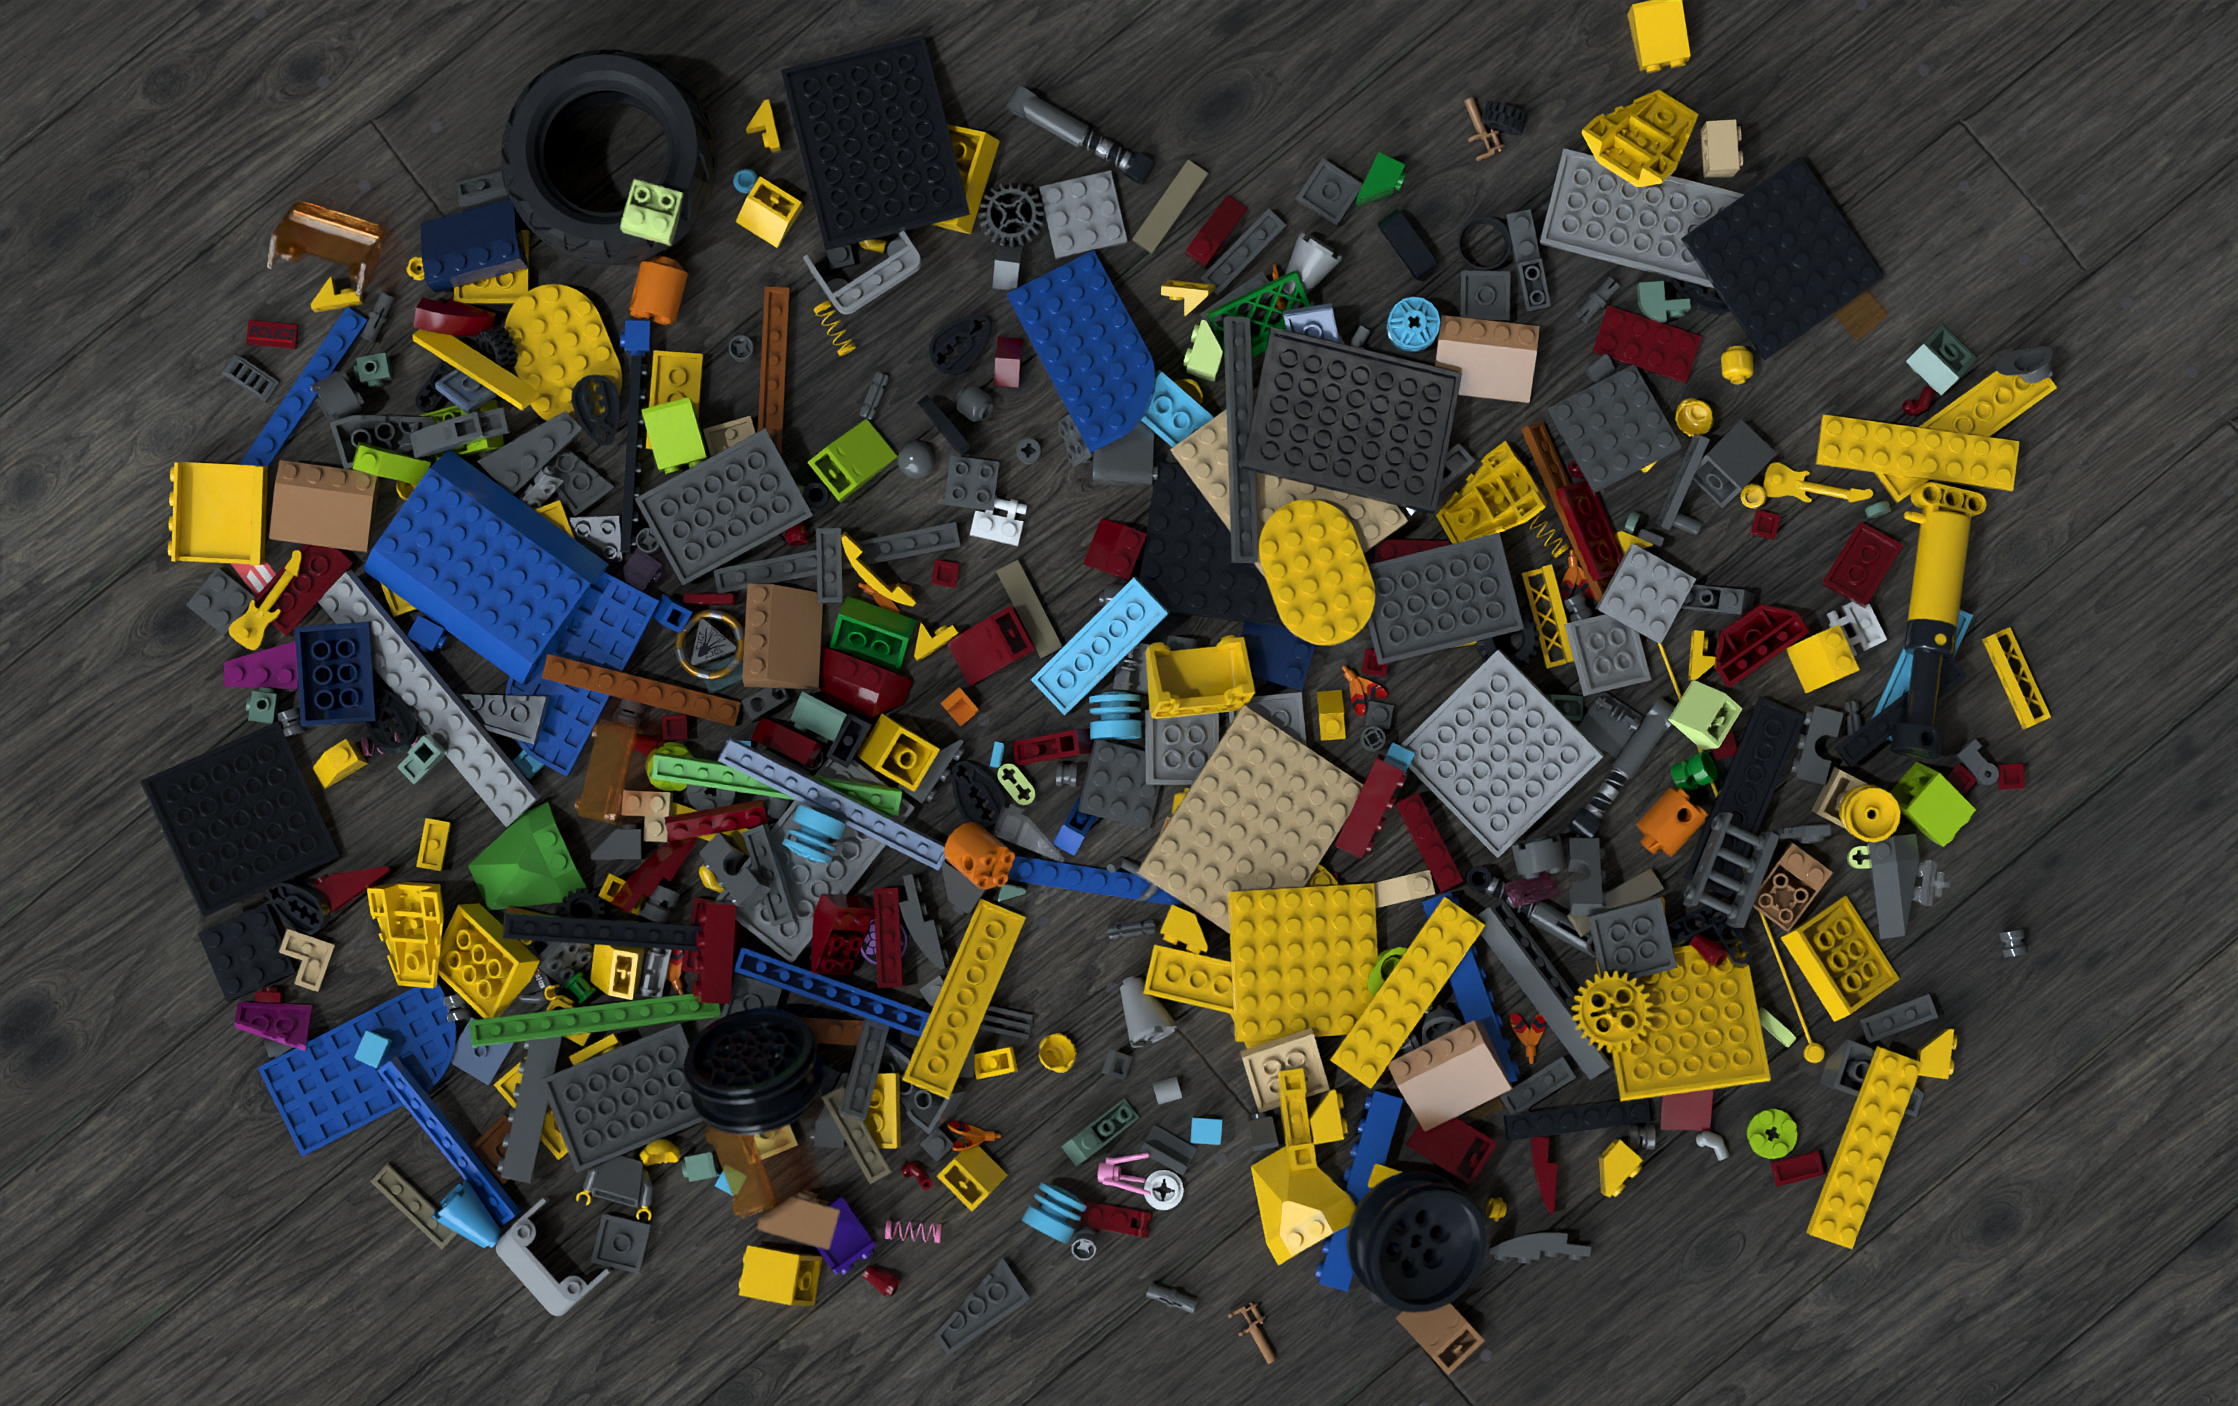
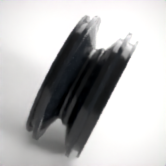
M757 1008L735 1012L705 1027L689 1045L684 1061V1075L691 1088V1100L697 1114L711 1127L736 1135H754L774 1131L802 1117L818 1100L825 1079L823 1064L817 1055L818 1044L814 1032L798 1016L784 1010Z
M1427 1171L1403 1172L1379 1182L1359 1202L1351 1217L1347 1231L1348 1259L1357 1280L1385 1304L1394 1309L1412 1313L1439 1309L1462 1295L1476 1278L1482 1266L1487 1245L1483 1216L1472 1198L1442 1176Z

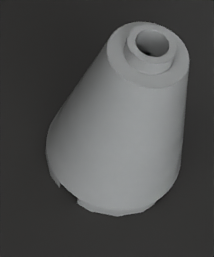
M1301 231L1285 275L1295 270L1307 296L1341 261L1343 256L1338 254L1335 257L1333 255L1334 249L1311 235L1306 239L1304 237L1305 232ZM1291 280L1285 283L1282 290L1285 293L1292 294L1295 288L1294 281Z
M1137 976L1126 978L1120 987L1129 1041L1133 1048L1145 1046L1144 1041L1152 1040L1155 1043L1175 1031L1174 1028H1177L1175 1021L1158 998L1143 994L1146 982L1143 978H1137Z

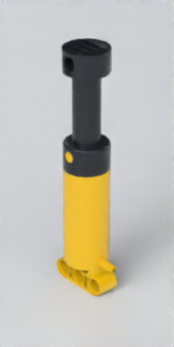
M1928 482L1914 488L1911 492L1912 503L1916 507L1922 508V513L1908 511L1904 513L1905 519L1920 523L1904 644L1905 651L1913 655L1905 723L1894 725L1891 751L1907 757L1935 759L1941 757L1944 736L1943 730L1935 727L1943 659L1951 658L1955 650L1971 518L1983 513L1986 508V500L1982 494ZM1924 490L1928 494V500L1924 496ZM1946 496L1951 500L1950 505L1947 503ZM1969 501L1973 505V510L1969 507Z

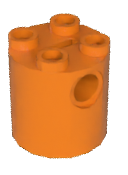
M655 256L641 261L629 306L630 316L639 319H649L652 317L654 318L653 323L664 326L673 325V322H676L688 273L685 272L676 260L664 256Z
M1674 786L1668 788L1635 824L1645 835L1640 840V843L1654 855L1660 849L1666 855L1673 857L1706 821L1705 818L1708 814L1698 805L1695 806L1689 803L1690 797L1682 789H1677Z
M976 822L962 824L949 836L944 848L945 859L978 888L987 890L995 886L1001 887L1008 881V874L1012 868L1015 854Z

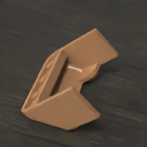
M803 1190V1193L793 1195L759 1218L757 1229L829 1250L840 1210L825 1206L830 1202L818 1199L817 1193Z

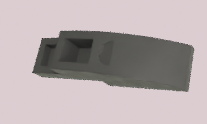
M1531 209L1507 213L1506 219L1511 236V250L1526 311L1551 307Z
M502 407L482 413L474 412L425 427L409 435L415 458H420L464 447L463 444L507 434L510 431L505 409Z
M1459 443L1447 452L1440 492L1475 463V460ZM1397 506L1407 520L1419 512L1418 510Z
M913 874L905 875L903 880L908 901L900 902L899 905L907 928L914 941L929 960L939 969H946L945 963H949L946 948L941 949L939 939L943 938L941 925H936L935 920L924 921V917H928L925 902L920 903L918 893L922 892L919 878L914 879Z
M1535 1232L1500 1241L1489 1247L1488 1253L1494 1254L1493 1259L1508 1261L1509 1256L1517 1257L1519 1263L1533 1264V1260L1540 1259V1251H1544V1256L1559 1258V1253L1569 1254V1259L1583 1261L1584 1256L1590 1257L1591 1247L1567 1243V1233Z

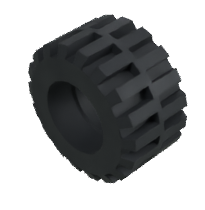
M1519 610L1524 627L1523 630L1519 631L1522 636V645L1517 652L1505 655L1518 668H1522L1537 653L1540 635L1536 629L1535 621H1532L1527 613L1524 614ZM1493 637L1479 640L1476 643L1478 654L1482 656L1481 659L1484 662L1497 651L1493 643Z

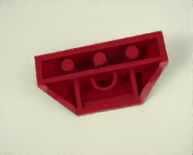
M1758 604L1719 631L1714 668L1726 687L1730 688L1809 633V630L1796 611Z
M821 647L819 688L825 701L870 718L904 704L912 684L911 680L846 654Z

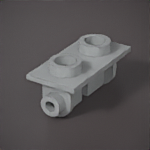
M542 467L533 479L535 485L529 483L522 493L518 495V499L533 510L538 509L564 480L553 475L555 471L552 467Z
M649 948L638 994L645 997H662L672 950Z

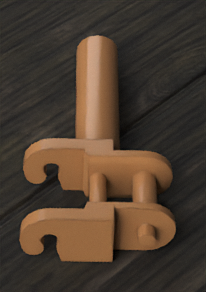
M1474 98L1466 99L1464 102L1478 133L1470 137L1468 141L1472 142L1475 139L1481 138L1484 140L1488 150L1487 153L1476 158L1477 161H1480L1483 158L1486 159L1495 154L1494 151L1498 150L1501 152L1505 144H1500L1497 137L1499 130L1494 131L1492 129L1490 130L1491 133L1487 134ZM1492 137L1496 147L1491 148L1487 138Z
M1251 1302L1249 1307L1245 1308V1306H1242L1230 1313L1228 1317L1231 1318L1240 1312L1244 1314L1249 1327L1238 1333V1335L1242 1336L1250 1331L1265 1360L1270 1364L1276 1360V1357L1261 1330L1255 1325L1258 1322L1260 1324L1264 1323L1263 1319L1266 1317H1261L1257 1310L1258 1302L1255 1304ZM1250 1309L1257 1319L1253 1322L1247 1314V1311Z

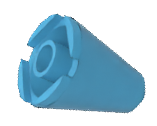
M466 1180L463 1181V1186L459 1183L440 1202L443 1206L441 1210L435 1209L431 1215L437 1222L483 1248L487 1246L493 1247L501 1238L499 1235L501 1229L471 1184Z

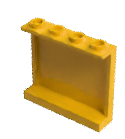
M174 462V467H171L170 480L174 482V490L170 492L169 497L170 506H173V516L169 518V531H172V541L168 543V555L171 556V561L264 565L268 466Z

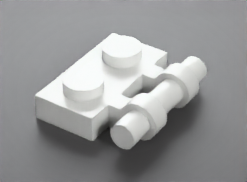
M995 495L993 511L986 510L985 513L975 511L970 535L1018 546L1024 522L1014 520L1016 513L1025 515L1027 505L1020 504L1018 500L1014 499L1010 501L999 499ZM994 508L1007 510V518L993 515Z
M1854 602L1844 605L1842 609L1846 616L1840 619L1835 610L1827 614L1830 628L1840 625L1853 656L1857 655L1853 647L1857 643H1860L1863 651L1887 640L1870 604L1867 605L1866 609ZM1847 623H1850L1856 635L1850 639L1843 627Z

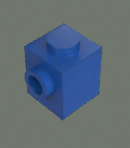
M625 320V332H621L620 344L621 347H625L624 350L627 353H631V357L632 355L645 357V354H652V323L650 321Z
M663 593L659 600L661 602L653 617L660 624L681 633L692 611L685 604Z
M419 615L407 635L409 639L417 642L416 648L427 654L429 650L437 652L438 648L442 649L448 639V636H446L447 630Z

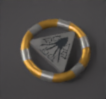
M715 609L699 611L690 616L682 632L676 635L675 653L678 662L686 672L698 679L716 680L726 677L734 672L743 660L745 633L741 624L732 615L724 611ZM704 619L721 620L729 624L734 631L737 647ZM699 622L690 663L684 648V640L686 634ZM736 651L735 656L728 664L719 670L709 671L695 667Z

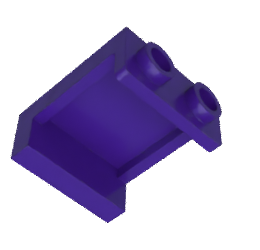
M839 1195L825 1205L840 1210L829 1250L817 1246L816 1248L835 1274L840 1272L843 1275L854 1267L852 1263L858 1258L864 1260L873 1254L874 1250L872 1248L876 1244L843 1197Z

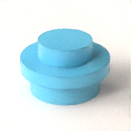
M741 169L734 176V186L741 193H750L758 177L750 169Z

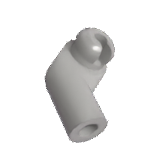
M1359 326L1350 346L1366 350L1362 346L1370 331Z
M1702 1131L1701 1134L1696 1136V1142L1700 1147L1706 1145L1714 1149L1718 1161L1730 1157L1720 1135L1711 1131Z

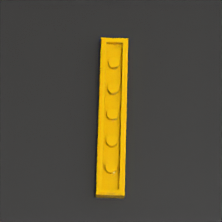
M422 329L412 334L414 342L521 410H524L539 397L537 389L452 335Z

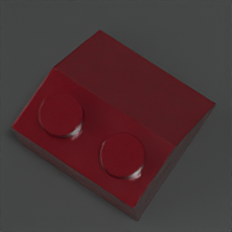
M1101 519L1083 565L1129 583L1147 534L1122 524Z

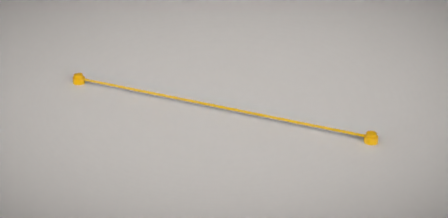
M1658 643L1666 667L1668 669L1669 675L1671 677L1672 683L1674 685V688L1680 701L1682 696L1676 683L1675 677L1673 675L1672 669L1670 667L1669 661L1665 654L1662 643ZM1697 746L1699 753L1702 752V749ZM1713 781L1711 782V786L1713 788L1715 796L1717 797L1718 791ZM1759 911L1809 1043L1804 1048V1058L1808 1062L1818 1063L1824 1058V1049L1820 1044L1812 1043L1766 918Z

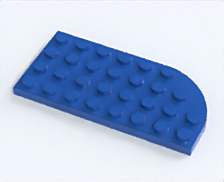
M1092 250L1007 293L1006 295L1089 452L1091 453L1125 436L1137 426L1148 411L1155 393V365L1149 350L1095 251Z
M604 572L596 584H591L535 663L537 664L536 668L524 685H521L509 676L505 695L550 697L538 744L517 740L529 756L569 777L611 698V695L541 678L547 653L624 673L661 601Z
M438 979L435 988L415 987L309 1041L306 1051L295 1048L258 1067L302 1157L404 1105L377 1072L380 1068H375L355 1059V1054L366 1031H372L393 1040L382 1066L397 1056L426 1093L440 1082L453 1058L457 1042L456 1020L451 1022L447 1020L448 1008L443 1002V998L447 996Z

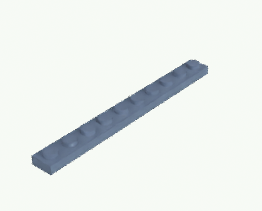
M729 737L718 757V761L938 871L945 861L944 843L732 737Z

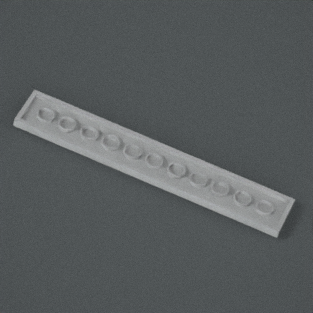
M353 571L345 572L318 603L336 624L370 623L373 669L393 693L404 702L428 734L430 733L447 751L446 756L504 826L506 828L509 827L541 796Z

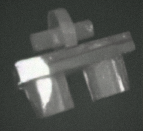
M1933 860L1919 862L1916 877L1923 878L1922 887L1914 886L1912 900L1920 902L1924 906H1932L1934 887V896L1942 897L1943 888H1950L1951 884L1944 882L1945 872H1937V879L1935 881L1937 862Z

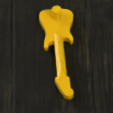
M1773 462L1767 467L1763 481L1766 495L1771 498L1794 496L1801 501L1811 502L1812 499L1805 495V491L1847 499L1849 503L1866 500L1873 496V492L1870 489L1864 491L1851 488L1847 490L1804 481V477L1810 474L1808 471L1796 472L1777 462Z
M293 551L292 558L285 567L286 571L259 609L255 605L256 601L252 600L247 612L230 625L229 634L235 641L247 649L256 650L260 647L267 626L280 615V609L272 613L269 610L293 576H298L302 560L301 551Z

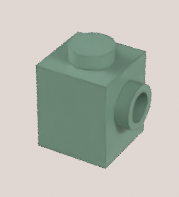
M380 353L356 358L357 365H354L356 380L360 379V382L363 385H368V388L379 387L383 385L382 382L393 380L388 354Z
M260 687L259 692L252 691L251 696H248L246 702V711H249L248 721L265 724L277 722L276 714L279 713L281 695L274 694L275 689Z

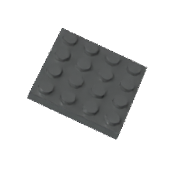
M1631 365L1547 408V413L1593 493L1681 449L1679 440L1635 365Z

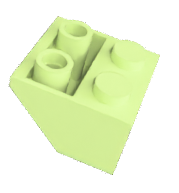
M634 180L621 222V230L623 233L672 246L679 221L683 193Z
M1201 320L1200 326L1195 324L1191 336V342L1194 343L1193 349H1187L1183 366H1187V374L1215 382L1223 351L1207 321Z
M1694 680L1691 681L1668 720L1700 749H1714L1720 747L1742 708L1726 693Z

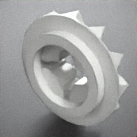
M1168 1170L1152 1173L1144 1185V1189L1151 1192L1149 1196L1144 1195L1147 1202L1159 1210H1168L1175 1207L1183 1196L1182 1181L1175 1173ZM1163 1179H1166L1167 1187L1175 1190V1192L1166 1193L1164 1201H1162L1160 1192L1152 1189L1161 1187Z

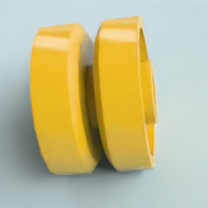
M1862 784L1853 787L1844 795L1840 803L1839 816L1842 825L1850 834L1865 842H1879L1887 839L1895 832L1900 821V809L1897 801L1889 792L1875 785ZM1869 810H1873L1872 815H1867Z

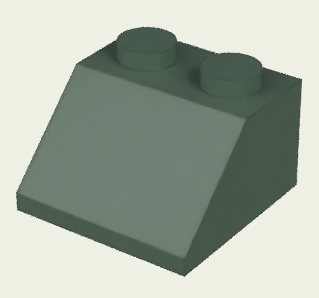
M1941 324L1906 362L1930 387L1940 395H1943L1972 365L1977 357Z
M802 691L790 720L795 722L794 728L804 733L810 730L817 734L815 739L828 745L830 741L834 742L848 715Z

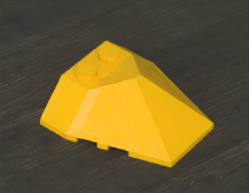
M1656 90L1635 99L1633 104L1624 108L1619 106L1608 115L1601 114L1596 116L1582 129V135L1596 161L1632 185L1643 187L1661 184L1676 170L1699 114L1661 90Z
M1506 441L1481 460L1482 466L1474 475L1470 474L1466 480L1468 482L1459 493L1455 492L1437 513L1436 516L1452 544L1498 534L1527 522L1547 506L1548 502L1529 470Z
M402 882L368 887L370 913L373 919L377 918L382 933L379 936L381 941L385 940L390 952L387 958L397 984L400 986L435 988L437 986L444 916L440 884Z
M1286 1146L1251 1166L1266 1244L1278 1266L1331 1234L1349 1226L1351 1217L1356 1209L1351 1196L1345 1190L1343 1191L1332 1181L1333 1179L1318 1167L1292 1171Z

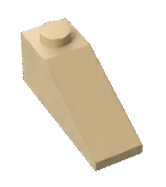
M1430 870L1374 883L1375 908L1435 894Z

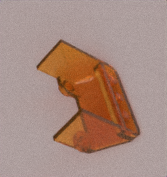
M296 202L290 207L271 235L267 268L271 269L279 257L286 261H296L302 258L304 253L350 267L348 275L353 281L358 283L356 296L361 297L374 276L385 242L386 230L380 225L306 202Z
M600 720L599 724H594L592 738H595L585 784L582 796H577L574 808L575 811H578L579 817L621 827L622 822L617 820L633 749L637 734L643 735L644 730L636 726L607 720Z
M707 1125L708 1130L704 1133L709 1146L714 1145L734 1198L731 1206L735 1216L740 1215L744 1219L780 1205L782 1200H777L753 1135L729 1134Z

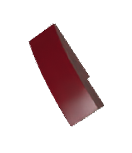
M422 297L416 307L413 327L446 335L477 336L480 332L494 327L496 314L451 299L446 304Z
M761 717L751 737L752 740L810 768L813 767L822 748V745L763 717Z

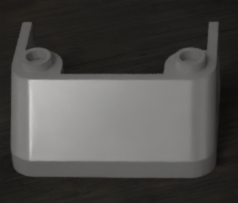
M904 231L898 232L899 237L889 244L887 249L888 259L849 284L841 278H835L825 283L809 257L805 255L803 259L835 308L842 314H851L917 272L921 267V257Z
M547 1196L535 1204L499 1239L496 1244V1252L550 1314L562 1316L614 1270L611 1267L605 1269L589 1285L578 1276H569L560 1284L526 1248L536 1236V1228L529 1219L551 1200Z

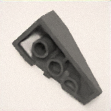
M1916 834L1888 837L1879 842H1866L1880 939L1906 935L1919 864Z

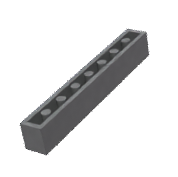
M1501 897L1476 915L1474 918L1485 925L1480 933L1588 1078L1591 1080L1614 1064L1612 1050L1608 1053L1606 1045L1597 1050V1042L1589 1046V1036L1581 1039L1584 1030H1575V1027L1580 1024L1579 1021L1572 1020V1017L1578 1014V1012L1571 1010L1572 1006L1579 1005L1578 1002L1573 1000L1575 994ZM1596 1024L1597 1029L1602 1032V1030Z

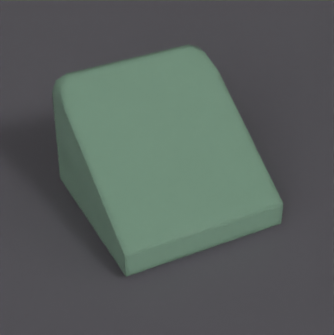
M1005 883L1001 887L998 902L1025 895L1027 890Z

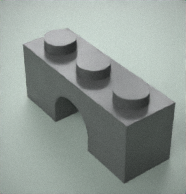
M1812 706L1811 710H1806L1803 724L1807 726L1805 733L1800 734L1797 743L1800 753L1798 758H1794L1791 766V772H1794L1793 779L1819 786L1825 785L1831 761L1822 759L1817 755L1815 743L1821 736L1838 737L1844 713L1819 706Z
M718 832L699 852L705 860L703 862L704 866L709 871L715 873L718 877L716 879L717 883L729 891L731 894L730 899L736 906L753 909L772 889L757 870L745 867L739 874L736 873V865L745 853L731 836Z
M1569 838L1567 847L1568 872H1580L1587 877V880L1582 882H1571L1569 892L1570 915L1587 916V914L1601 911L1602 906L1607 904L1606 891H1602V884H1605V869H1601L1600 863L1604 862V848H1600L1599 838Z

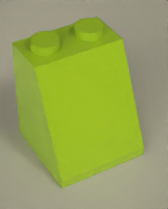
M690 397L641 409L660 472H665L666 475L680 472V467L689 465V468H692L708 459L695 404Z
M1917 761L1889 792L1897 801L1900 813L1931 841L1943 847L1953 840L1956 832L1971 819V815L1976 811L1939 772Z

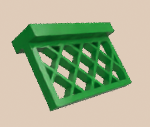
M1295 270L1206 313L1223 351L1224 359V326L1216 324L1214 317L1222 313L1234 317H1248L1250 322L1261 325L1258 333L1251 335V358L1265 352L1271 327L1287 331L1283 315L1279 323H1268L1272 311L1283 314V311H1285L1274 307L1279 295L1289 298L1285 310H1291L1294 301L1303 303L1304 307H1311ZM1293 280L1295 288L1292 294L1282 292L1283 285ZM1266 292L1274 294L1270 305L1259 302L1262 294ZM1245 302L1252 304L1247 316L1237 313L1239 306ZM1257 306L1267 309L1263 321L1252 318Z

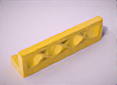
M1552 564L1522 573L1532 617L1537 625L1536 629L1539 631L1540 647L1546 669L1574 662L1565 628L1567 619ZM1542 574L1544 585L1540 592L1530 587L1528 577ZM1544 589H1546L1547 596H1545L1544 594H1542V592L1544 591ZM1532 592L1535 593V594H1537V597H1536L1535 600H1534V598H1533ZM1540 597L1549 601L1550 609L1546 616L1538 612L1535 606ZM1551 612L1554 620L1548 618ZM1538 616H1540V617H1542V618L1544 619V620L1542 621L1541 625H1540V621H1539V617H1538ZM1546 620L1556 626L1557 632L1553 639L1543 635L1542 627ZM1557 636H1558V638H1559L1560 644H1558L1557 642H1555V639L1557 638ZM1545 640L1550 642L1548 647H1546ZM1552 645L1562 649L1564 659L1550 662L1548 651Z
M2009 627L1982 639L2022 729L2029 728L2050 718L2049 711L2011 628ZM2007 634L2011 643L2008 652L2002 650L1997 639ZM2012 649L2014 650L2016 656L2011 654ZM2009 657L2019 661L2021 667L2018 675L2013 673L2008 663ZM2020 680L2029 683L2031 687L2028 697L2023 696L2018 685ZM2030 702L2039 705L2042 716L2036 719L2033 718L2028 707Z

